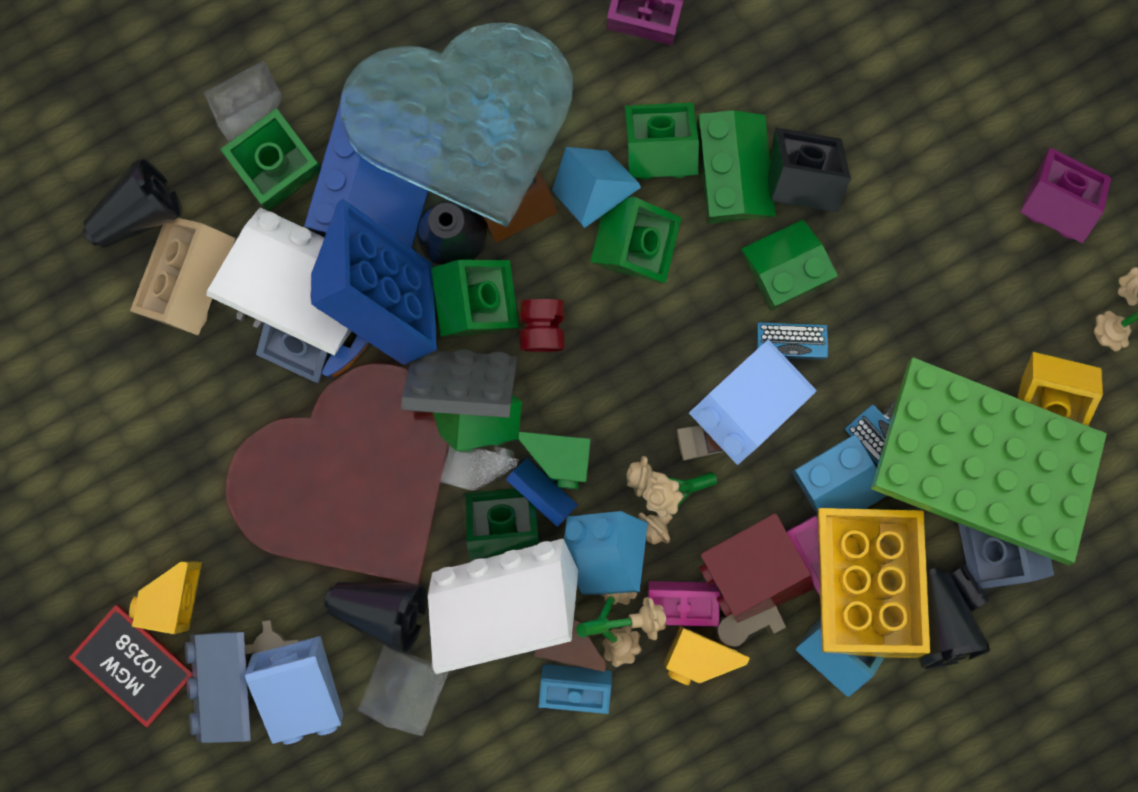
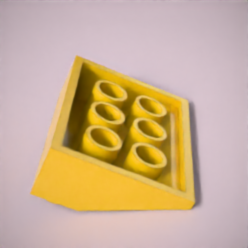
M817 509L822 652L882 658H919L929 654L930 638L924 511Z

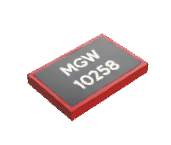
M118 604L111 609L69 659L147 728L150 727L186 686L187 678H192V669L147 629L132 627L133 618H130L129 613Z

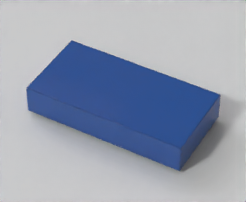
M527 458L506 478L517 491L557 527L578 506Z

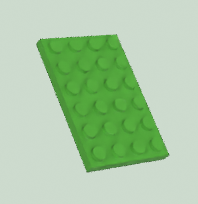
M913 357L906 366L871 489L1069 566L1075 563L1107 433Z

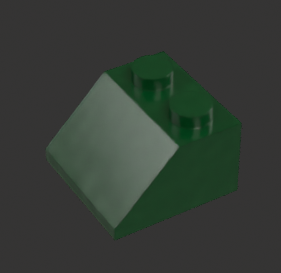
M515 488L465 493L466 540L469 562L479 558L485 559L501 555L510 550L532 547L540 543L537 509Z

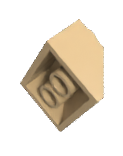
M181 218L163 224L130 311L199 336L201 328L207 321L208 309L213 299L206 296L207 290L232 249L236 238L203 223Z

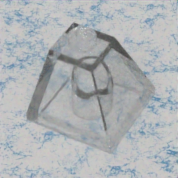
M264 60L204 92L214 118L228 142H231L274 109H278L282 97Z

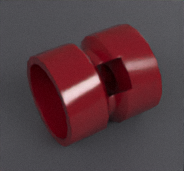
M527 299L519 301L520 322L525 324V327L520 330V351H564V330L559 327V324L564 321V301L557 299Z

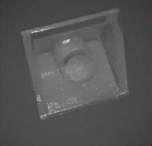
M383 646L358 711L386 727L424 736L449 671L435 674L432 663L408 653H397Z

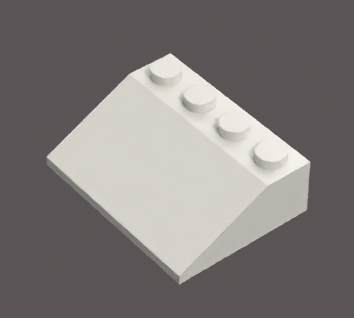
M259 208L244 226L209 286L206 296L334 356L351 333V330L311 305V273L325 237L290 222L273 212Z
M563 538L551 542H541L538 545L520 550H510L504 554L485 559H475L470 563L454 567H444L432 572L428 591L432 665L435 674L546 648L572 640L578 568Z

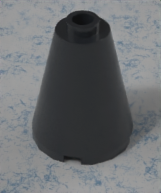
M138 159L129 166L84 219L85 228L83 233L92 245L106 248L177 219L183 213L182 205L176 192L173 191L169 194L163 185L168 181L165 176L149 161L145 159L139 161Z
M447 199L433 204L424 212L418 224L417 237L420 248L427 258L438 265H443L456 260H474L479 256L486 239V227L482 216L472 205L462 200Z
M941 568L926 570L930 653L919 657L921 667L933 669L957 664L958 660L967 657L971 660L990 652L989 642L950 573H942Z
M338 582L334 587L328 589L324 605L328 608V614L331 617L397 653H408L415 644L422 627L416 623L418 613L425 614L427 595L423 586L412 583Z

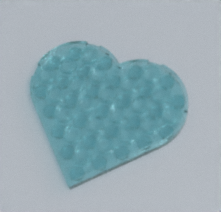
M488 23L464 31L454 38L442 53L423 47L402 46L382 50L366 58L352 71L344 85L340 106L341 122L351 146L372 165L508 227L567 116L573 95V78L564 55L555 44L542 34L513 23Z

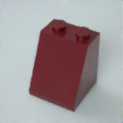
M776 513L700 554L705 563L699 567L709 586L716 583L722 594L716 598L726 617L733 614L737 623L815 589L809 570Z

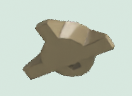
M272 620L262 621L263 633L256 637L254 644L245 645V654L263 652L296 643L299 640H286L281 633L274 631Z

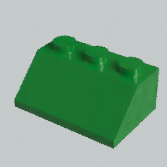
M735 110L699 114L697 132L707 224L776 217L775 203L771 201L768 184L770 155L765 115Z

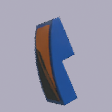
M357 335L351 348L342 345L335 356L331 354L321 374L334 379L352 367L372 344Z

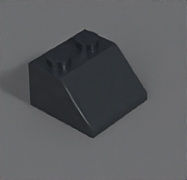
M776 127L768 176L771 201L779 202L783 205L793 204L811 207L817 211L828 210L838 212L851 180L842 139Z

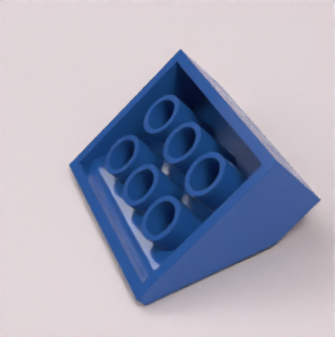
M343 93L304 227L325 237L338 201L345 199L406 245L413 248L418 224L423 213L446 128L377 102Z
M345 199L338 201L311 273V305L403 365L437 350L434 286L431 271L433 264Z

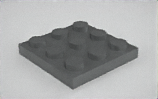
M437 349L413 360L409 366L401 397V410L509 418L517 371V356H509L504 352L479 354L466 349L455 352Z

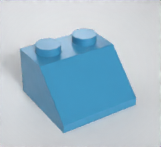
M856 434L791 471L817 516V509L819 508L866 509L887 496L871 489L876 467Z
M622 511L567 517L564 541L578 568L577 585L581 594L587 596L640 592L647 522Z
M821 617L808 630L795 649L847 697L869 681L884 660L882 657L822 652Z

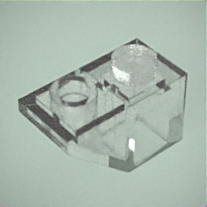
M449 446L440 482L476 492L515 470L519 466L520 460L513 458L514 451L494 446L493 452L479 449V447L469 452H457Z

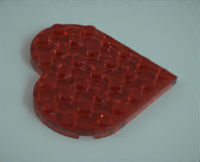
M368 364L351 369V371L340 376L327 386L316 402L311 419L286 418L271 422L249 436L241 444L228 470L226 496L230 513L248 540L264 551L278 556L420 584L449 444L439 435L433 412L401 410V397L408 374L407 369L391 364Z

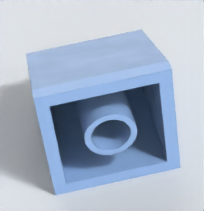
M768 339L695 406L689 414L738 465L817 390Z
M321 636L252 654L245 672V678L272 744L281 741L283 744H292L300 741L304 735L317 732V735H326L334 732L337 726H341L343 711Z

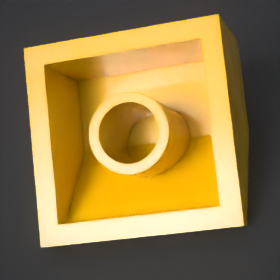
M1033 352L1022 376L1017 398L1089 426L1103 396L1101 368Z
M180 562L139 590L138 597H133L129 609V617L133 618L132 627L170 634L189 631L202 562Z
M679 626L663 665L669 670L668 675L670 678L689 686L691 680L702 683L745 666L750 658L737 650Z

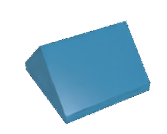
M566 147L552 191L585 228L636 192L641 186L608 151Z

